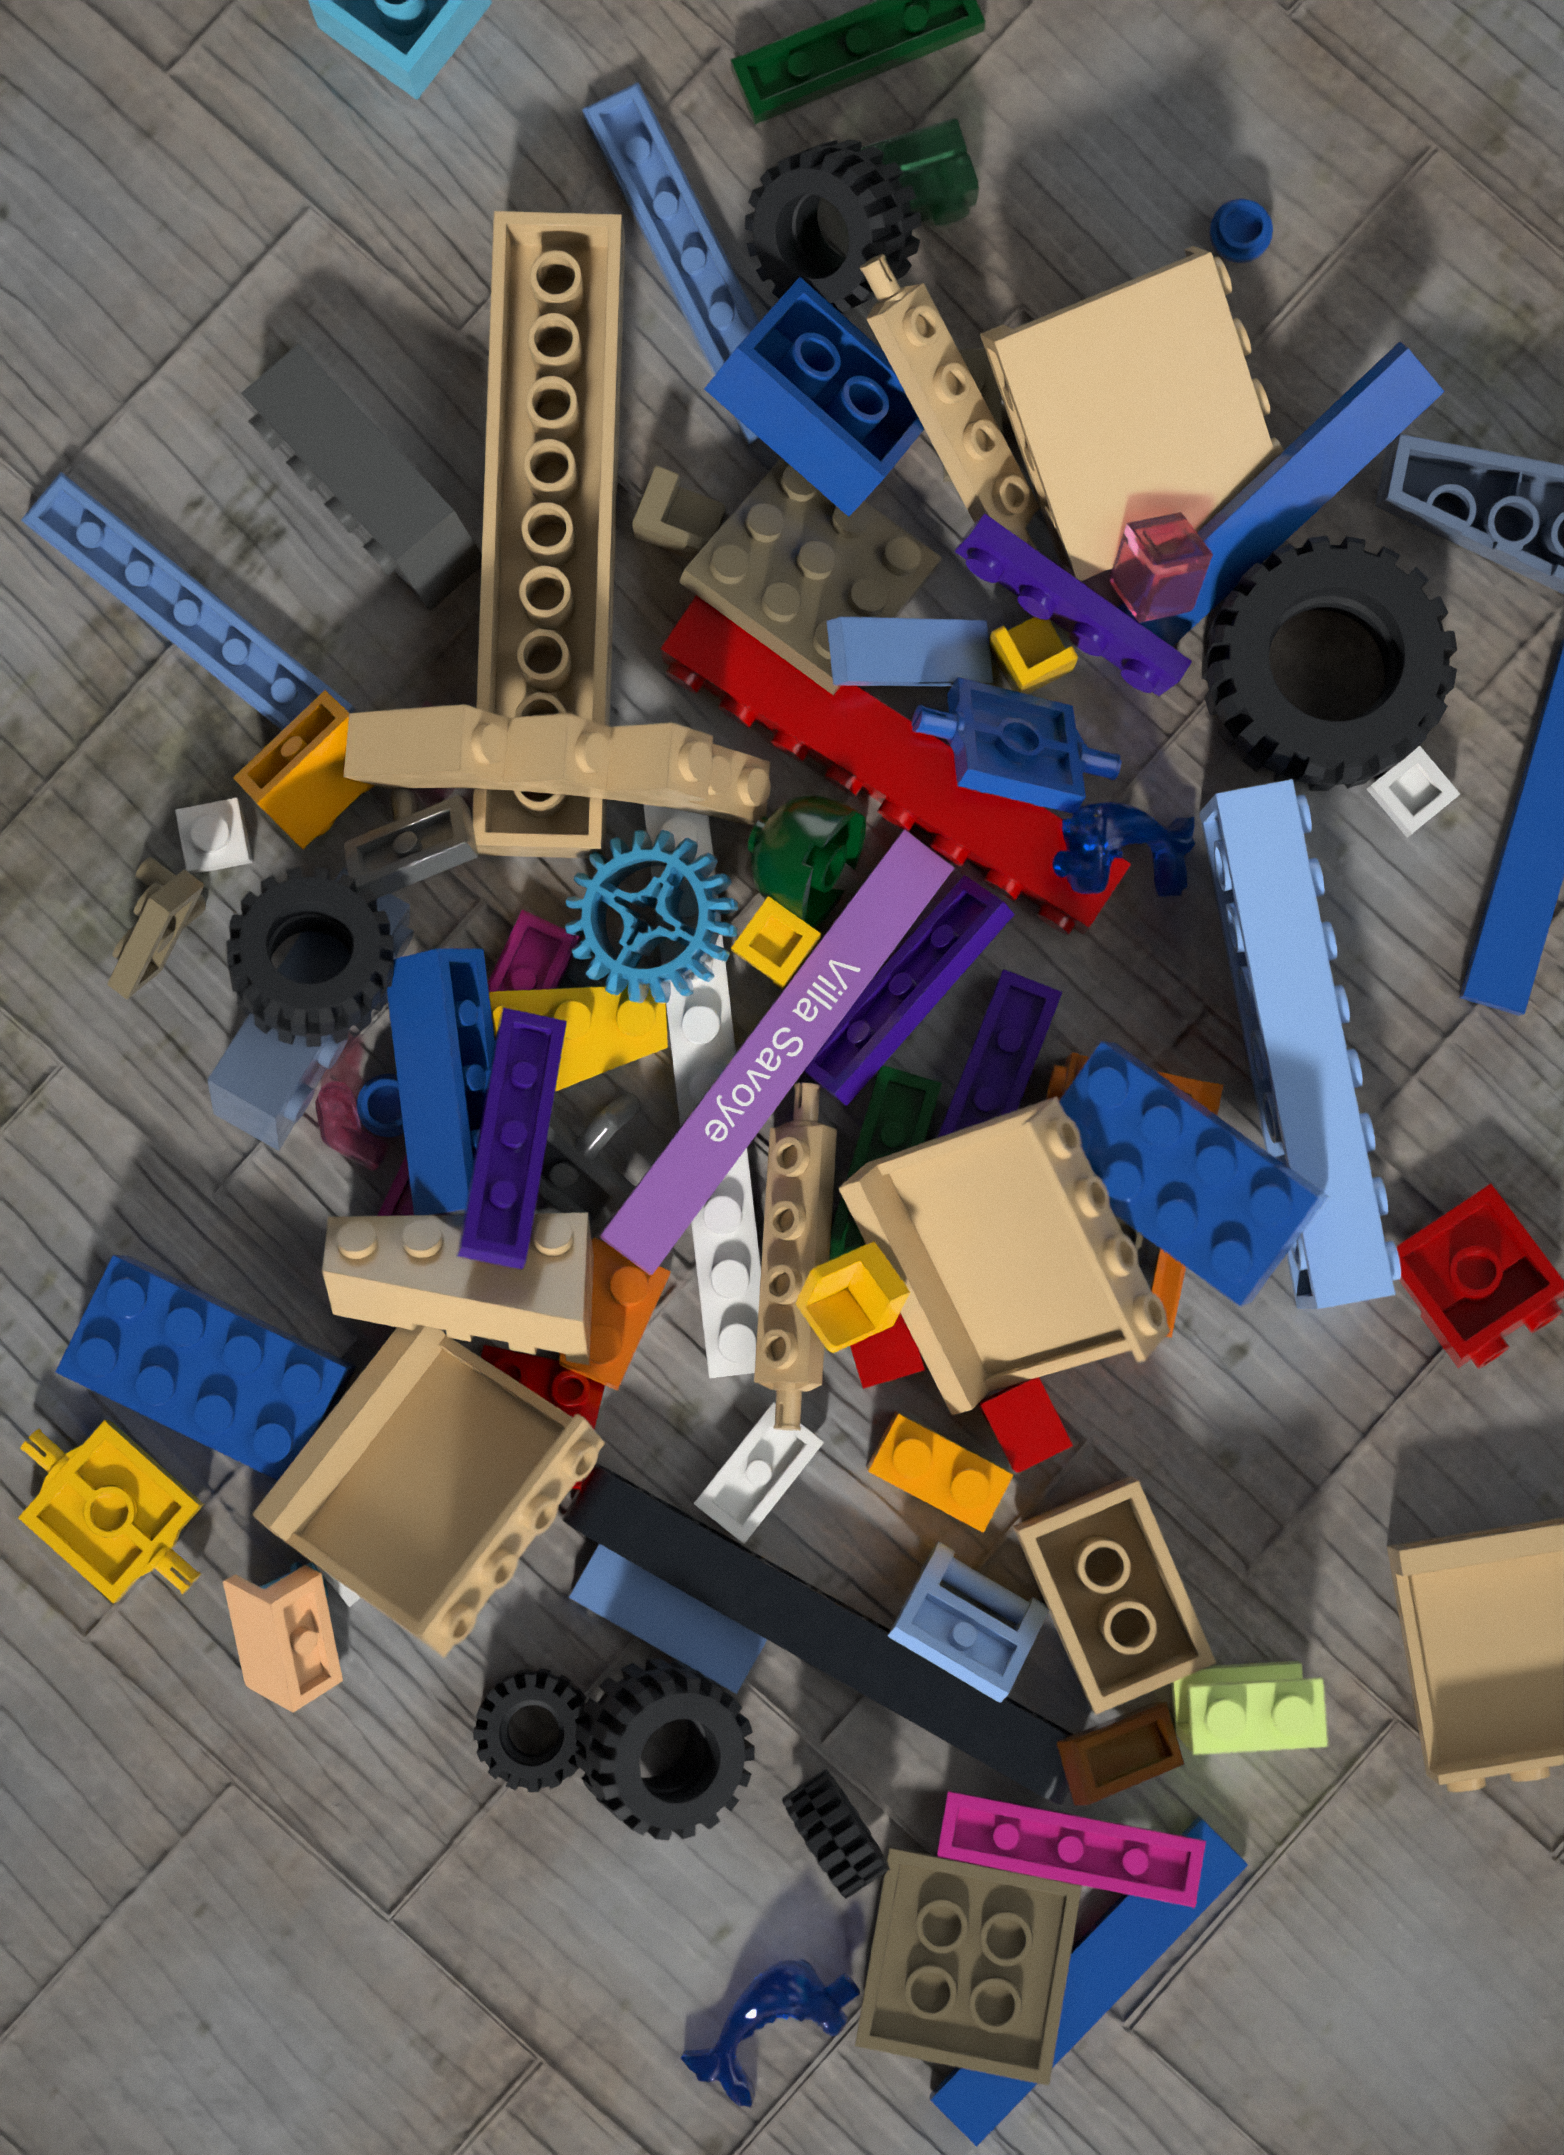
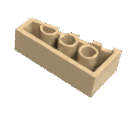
M534 1213L528 1254L523 1269L457 1257L464 1215L328 1217L322 1272L333 1315L414 1330L417 1325L446 1330L448 1338L472 1342L473 1336L508 1342L510 1350L535 1355L537 1348L564 1353L566 1361L589 1365L594 1254L588 1213Z

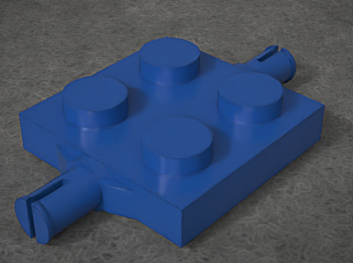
M961 677L956 678L947 694L949 713L918 705L912 718L913 732L945 738L950 743L954 751L957 786L982 793H989L1075 814L1086 798L1083 772L1113 781L1117 778L1121 769L1122 760H1120V754L1087 747V744L1084 743L1076 729L1072 705Z

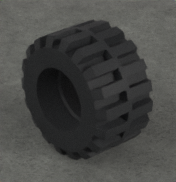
M848 139L838 143L837 140H833L778 161L777 166L767 169L760 177L763 186L753 189L748 201L755 208V212L745 215V230L753 232L754 240L746 244L750 257L757 255L762 265L756 272L762 282L769 279L772 280L775 284L772 294L778 299L801 277L840 313L850 310L876 297L859 267L880 254L885 255V259L896 280L906 276L912 266L907 258L918 252L920 239L912 236V230L921 226L920 212L911 211L909 201L917 198L912 185L903 188L898 178L904 172L896 162L884 165L882 163L883 151L874 146L862 150L861 141ZM821 197L831 202L838 209L846 223L849 235V247L846 258L833 251L821 234L817 218Z
M301 867L287 869V881L278 883L273 875L260 882L262 894L256 896L249 891L240 901L242 914L232 915L228 926L230 940H226V954L232 991H236L238 1005L245 1016L252 1013L255 1026L265 1034L271 1028L278 1030L279 1041L293 1045L296 1035L306 1037L307 1047H321V1036L332 1034L336 1044L349 1039L348 1028L353 1025L360 1031L366 1028L371 1023V1012L374 1009L380 1012L387 1001V988L392 986L394 967L393 936H390V921L385 910L378 912L377 897L368 888L360 894L356 892V879L343 873L338 882L330 880L329 868L315 867L314 877H302ZM308 931L322 932L335 937L347 948L351 956L347 966L337 976L317 984H303L286 978L273 966L271 958L278 946L287 938Z
M659 1658L647 1659L645 1671L634 1663L621 1668L623 1679L616 1682L611 1677H608L599 1685L605 1693L598 1702L589 1697L583 1708V1711L590 1716L588 1724H577L575 1738L585 1748L574 1752L576 1765L585 1772L581 1777L583 1783L599 1803L631 1830L642 1836L648 1832L656 1840L669 1841L672 1831L681 1839L696 1836L695 1825L701 1823L708 1830L720 1822L716 1814L720 1809L726 1807L729 1811H732L740 1801L733 1794L738 1785L747 1787L752 1775L744 1768L746 1761H751L755 1758V1746L745 1739L746 1736L753 1733L749 1719L739 1713L742 1707L733 1696L725 1692L722 1687L702 1673L693 1670L684 1663L673 1660L671 1665H668ZM686 1719L688 1740L680 1759L666 1772L654 1777L642 1778L640 1759L643 1748L650 1736L668 1722Z

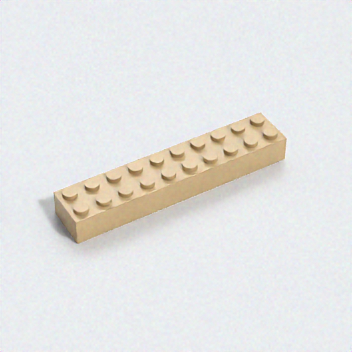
M494 211L476 708L508 718L572 714L610 726L625 234L622 215ZM473 790L472 821L478 855L589 858L590 854L598 852L605 857L607 799L528 791Z

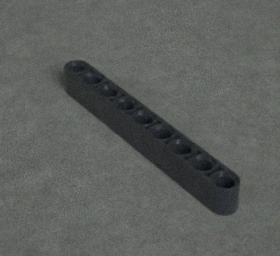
M595 1463L591 1472L584 1478L581 1490L578 1489L562 1517V1521L1038 1795L1058 1805H1062L1070 1788L1056 1742L1074 1735L1073 1733L1008 1696L1001 1703L997 1702L888 1637L891 1631L889 1628L619 1474Z

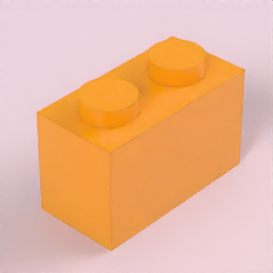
M326 690L233 777L245 792L302 850L316 837L327 832L334 824L335 819L359 795L375 786L344 777L349 712Z
M895 1411L866 1467L867 1471L983 1533L1014 1476L1003 1467Z

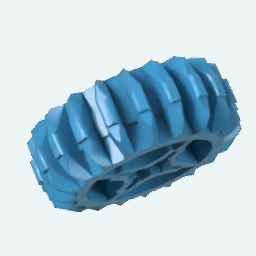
M643 830L635 831L632 838V851H630L628 845L618 837L611 839L609 843L614 857L612 860L609 861L600 853L593 852L590 854L589 860L598 870L593 878L580 872L574 875V881L579 886L587 888L584 899L572 896L565 900L568 908L582 912V919L566 923V932L577 936L585 935L586 938L572 949L573 956L580 960L595 956L588 965L585 974L592 980H599L609 973L606 980V992L617 996L628 985L629 1000L632 1002L643 1003L649 988H651L652 996L657 1003H668L671 996V982L680 995L685 997L692 995L694 990L689 974L693 972L701 980L710 982L714 978V973L704 963L710 955L717 960L725 962L730 955L726 949L715 945L718 936L722 935L730 938L737 935L738 928L729 923L721 922V915L737 911L738 902L732 898L717 899V895L725 891L732 884L730 877L722 873L707 878L715 869L718 862L717 858L710 853H705L695 859L698 843L690 838H685L675 849L674 834L666 830L659 832L653 846L647 832ZM652 866H666L661 877L654 876L649 885L640 892L628 893L618 888L624 879L638 870ZM685 877L691 884L697 898L699 912L696 929L684 922L679 914V902L684 893L679 887ZM633 903L642 908L646 906L654 908L659 915L663 916L662 920L675 927V931L673 932L662 926L654 928L648 925L641 918V914L629 908L628 904ZM608 905L620 913L624 922V931L619 941L623 948L619 956L613 949L606 930ZM674 940L687 947L677 958L665 965L649 969H637L643 955L650 957L655 947L664 941Z

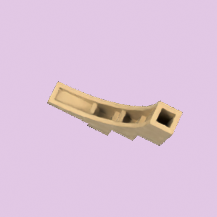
M468 705L349 713L344 777L387 789L470 788L575 795L677 809L744 825L756 824L761 817H766L767 800L771 790L769 779L770 761L713 744V735L675 723L610 727L572 714L508 718Z

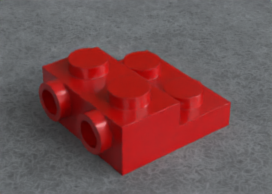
M1491 1183L1396 1246L1401 1267V1278L1399 1281L1421 1310L1420 1317L1457 1368H1460L1470 1360H1472L1477 1369L1486 1366L1509 1349L1510 1346L1504 1337L1524 1324L1530 1333H1534L1549 1324L1563 1312L1557 1302L1564 1298V1280Z

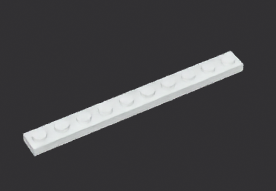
M643 804L646 832L649 834L652 846L659 832L666 830L674 834L675 849L685 838H690L698 843L695 859L705 853L713 855L709 816ZM652 866V878L654 876L660 878L666 866ZM715 869L711 872V874H710L707 878H709V877L715 875ZM685 877L679 887L684 891L679 902V914L684 922L696 929L699 912L697 898L691 884ZM656 912L657 927L662 926L674 932L675 927L662 920L663 916ZM719 935L715 945L724 948L723 936ZM674 940L660 943L662 965L677 958L687 947ZM710 955L704 963L712 969L714 978L710 982H706L698 978L693 972L689 974L694 993L687 997L680 995L671 982V996L669 1002L666 1003L680 1127L736 1053L726 962L717 960ZM746 1148L691 1222L709 1378L755 1373L761 1264Z

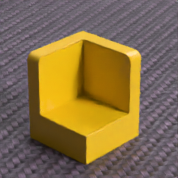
M1033 617L1008 631L1003 625L993 630L989 639L990 651L1010 688L1020 693L1030 694L1072 672L1079 658L1073 646L1065 649L1049 619L1043 620Z
M768 896L732 945L731 951L772 979L773 984L783 990L820 941L821 933Z
M875 1241L813 1268L795 1304L826 1349L831 1353H835L892 1327L910 1294V1290Z

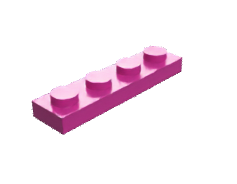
M949 1790L937 1857L1195 1908L1206 1840Z

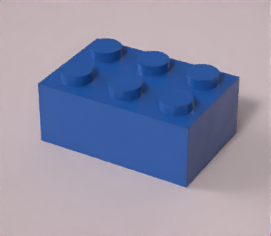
M801 277L795 281L737 346L704 388L705 391L848 517L888 475L924 430L884 351Z

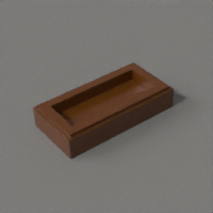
M1167 1702L1150 1703L1056 1742L1074 1806L1093 1804L1184 1765Z

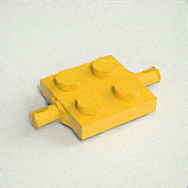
M110 1419L104 1420L83 1445L67 1453L62 1451L43 1434L40 1428L28 1437L30 1440L22 1444L20 1449L25 1451L43 1467L48 1474L44 1479L40 1493L21 1513L18 1519L113 1604L118 1602L141 1576L155 1569L178 1588L181 1594H184L193 1585L192 1583L200 1577L201 1573L196 1571L173 1548L177 1544L181 1530L202 1508L204 1503Z

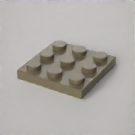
M780 458L687 565L679 583L834 695L841 686L833 685L827 621L838 617L897 618L935 572L942 557L865 501L848 517L784 459Z
M890 1847L887 1858L890 1870L884 1875L855 2046L1049 2086L1082 1885Z

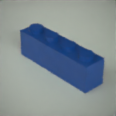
M437 948L395 958L392 986L387 988L414 1215L465 1213L495 1046L484 949Z

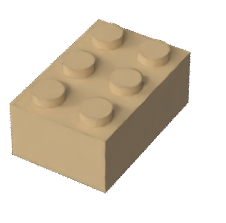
M1129 1476L1013 1525L1086 1701L1095 1715L1216 1664L1139 1480Z

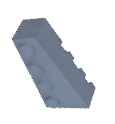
M1403 434L1398 435L1387 445L1375 507L1564 594V465Z
M342 868L335 879L336 882L340 880L343 873L348 875L346 868ZM387 894L377 898L378 912L385 910L389 918L390 936H393L395 959L402 957L412 940L414 930L408 928L410 904L392 894ZM316 931L302 932L281 963L278 971L286 978L298 983H322L334 978L343 971L351 956L347 948L331 935ZM250 1013L207 1079L213 1114L280 1151L295 1123L298 1122L309 1106L315 1088L326 1069L332 1068L336 1063L347 1040L335 1044L333 1036L330 1034L321 1036V1047H307L306 1037L296 1035L293 1045L279 1041L278 1030L271 1028L265 1034L255 1026L254 1015Z

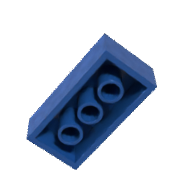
M1101 1041L1059 1101L1065 1115L1075 1123L1079 1131L1081 1148L1095 1176L1099 1177L1106 1186L1110 1201L1109 1205L1113 1214L1240 1307L1254 1300L1328 1198V1195L1117 1043Z
M113 1255L55 1373L278 1481L339 1403L356 1366L135 1258L126 1255Z

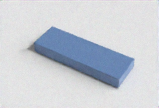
M838 617L827 621L833 685L952 686L957 677L985 684L993 683L987 620Z
M601 1544L598 1545L569 1598L692 1669L699 1671L704 1676L735 1694L739 1691L767 1641L764 1637Z

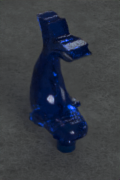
M1109 801L1082 806L1075 811L1072 818L1063 819L1062 831L1067 851H1060L1055 855L1053 870L1057 876L1067 877L1072 890L1080 894H1099L1105 891L1108 885L1110 868L1114 858H1121L1123 856L1122 850L1117 849L1126 844L1132 845L1134 843L1142 844L1146 842L1152 852L1154 883L1158 896H1180L1183 889L1187 888V870L1184 855L1189 853L1196 844L1193 839L1195 828L1194 816L1175 818L1168 827H1165L1151 815L1133 805Z
M804 1959L799 1961H780L763 1971L742 1992L725 2021L717 2043L712 2048L686 2050L680 2059L695 2073L698 2081H720L727 2096L738 2107L746 2106L751 2108L756 2094L753 2082L738 2060V2043L753 2036L755 2030L763 2029L766 2023H774L777 2018L788 2019L791 2016L799 2021L811 2019L812 2023H816L817 2027L821 2026L826 2034L838 2036L848 2020L842 2008L859 1996L860 1990L847 1973H843L826 1987L808 1961Z

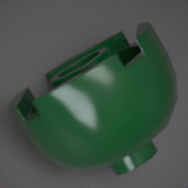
M823 796L795 797L782 804L769 818L761 817L749 836L748 850L753 853L751 872L754 885L763 899L766 900L768 896L811 927L817 926L826 919L838 904L845 891L832 888L840 877L845 863L855 870L860 859L866 833V819L864 815L858 813L850 805Z

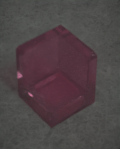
M1182 512L1129 522L1126 524L1110 574V583L1139 623L1187 613L1195 607L1213 553Z

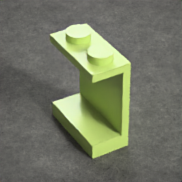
M1299 1661L1214 1665L1171 1683L1175 1733L1193 1755L1328 1747L1323 1679L1321 1677L1303 1678L1302 1663Z

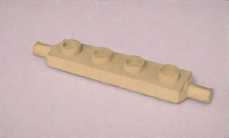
M884 254L868 260L859 268L865 275L878 301L872 307L866 319L973 522L976 523L985 513L1037 550L1026 527L1034 513L1040 509V506L924 283L900 288Z
M813 1083L794 1084L793 1121L786 1122L777 1128H770L754 1382L777 1391L775 1425H773V1429L801 1431L802 1392H808L821 1386L823 1377L824 1345L795 1304L810 1271L828 1262L830 1258L837 1129L818 1122L821 1085Z

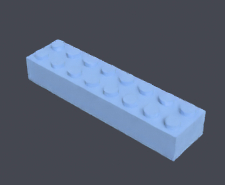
M1293 779L1216 793L1199 812L1265 1149L1269 1154L1328 1195V1198L1286 1254L1297 1309H1322L1395 1295L1393 1280L1401 1278L1400 1260L1394 1242H1385L1380 1216L1388 1214L1387 1195L1381 1177L1372 1178L1367 1152L1375 1150L1374 1130L1369 1114L1367 1112L1359 1114L1354 1088L1362 1087V1070L1356 1050L1346 1049L1342 1024L1349 1023L1350 1021L1349 1005L1344 987L1342 985L1334 986L1329 960L1337 958V946L1331 923L1329 921L1321 922L1316 897L1324 895V880L1318 859L1308 858L1304 834L1310 833L1312 829L1308 801L1304 794L1296 796Z

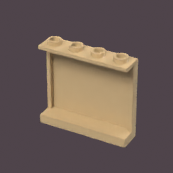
M1191 246L1184 249L1186 258L1012 329L1003 324L980 334L1060 566L1079 581H1083L1197 533L1284 451L1276 438L1270 439L1263 417L1270 414L1269 401L1261 382L1257 378L1251 379L1244 357L1251 354L1249 337L1240 319H1232L1225 295L1232 292L1228 271L1221 258L1218 256L1213 258L1210 251Z
M1057 1097L867 1162L839 1187L866 1245L875 1241L910 1290V1294L900 1313L951 1415L973 1410L989 1391L1132 1350L1137 1362L1144 1361L1170 1332L1166 1323L1164 1306L1161 1300L1151 1292L1138 1265L1135 1246L1123 1234L1109 1205L1110 1201L1106 1186L1099 1177L1095 1176L1081 1148L1079 1131L1075 1123L1065 1115Z
M417 1325L414 1330L397 1327L256 1508L252 1516L287 1545L445 1658L454 1644L460 1643L470 1634L476 1623L478 1612L493 1592L503 1587L511 1579L517 1568L518 1559L534 1537L546 1531L552 1524L558 1511V1505L576 1481L584 1479L591 1472L597 1461L598 1452L605 1442L583 1417L576 1414L572 1418L452 1338H448L441 1329Z
M1564 1517L1388 1545L1387 1551L1426 1775L1438 1785L1446 1784L1447 1791L1466 1792L1486 1787L1485 1777L1509 1773L1511 1781L1516 1782L1534 1781L1549 1777V1767L1564 1765Z

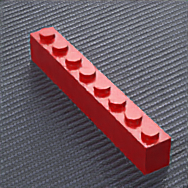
M697 595L660 648L662 661L669 665L665 674L674 682L697 694L701 687L722 700L718 708L729 718L747 728H750L755 721L775 734L771 743L780 751L799 762H803L806 756L814 759L828 769L824 777L838 789L853 797H856L861 790L881 803L877 812L886 820L906 831H909L914 824L934 837L930 846L937 853L959 866H962L966 859L987 872L984 878V882L1011 900L1015 901L1019 894L1034 902L1041 907L1037 916L1046 924L1065 935H1069L1073 929L1083 935L1087 932L1131 865V863L1044 807L957 786L954 751L949 745L935 736L913 732L912 721L858 686H841L832 695Z

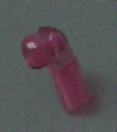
M340 1081L326 1083L320 1089L315 1101V1110L322 1141L329 1148L370 1171L376 1170L387 1153L388 1144L362 1130L357 1113V1101L347 1084Z

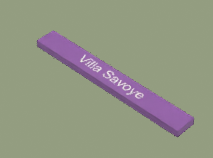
M905 829L897 836L598 1237L647 1274L653 1275L953 871L954 867Z

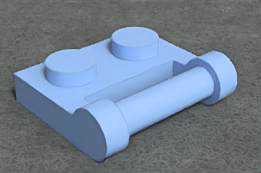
M938 1541L922 1566L920 1575L888 1637L1001 1703L1009 1694L1049 1609L1046 1604L1034 1597L1026 1601L953 1557L955 1550ZM941 1580L1015 1623L1014 1629L939 1586Z

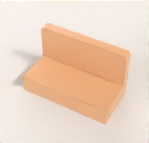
M304 1565L266 1589L236 1574L223 1581L244 1682L249 1689L294 1713L343 1681L322 1573Z

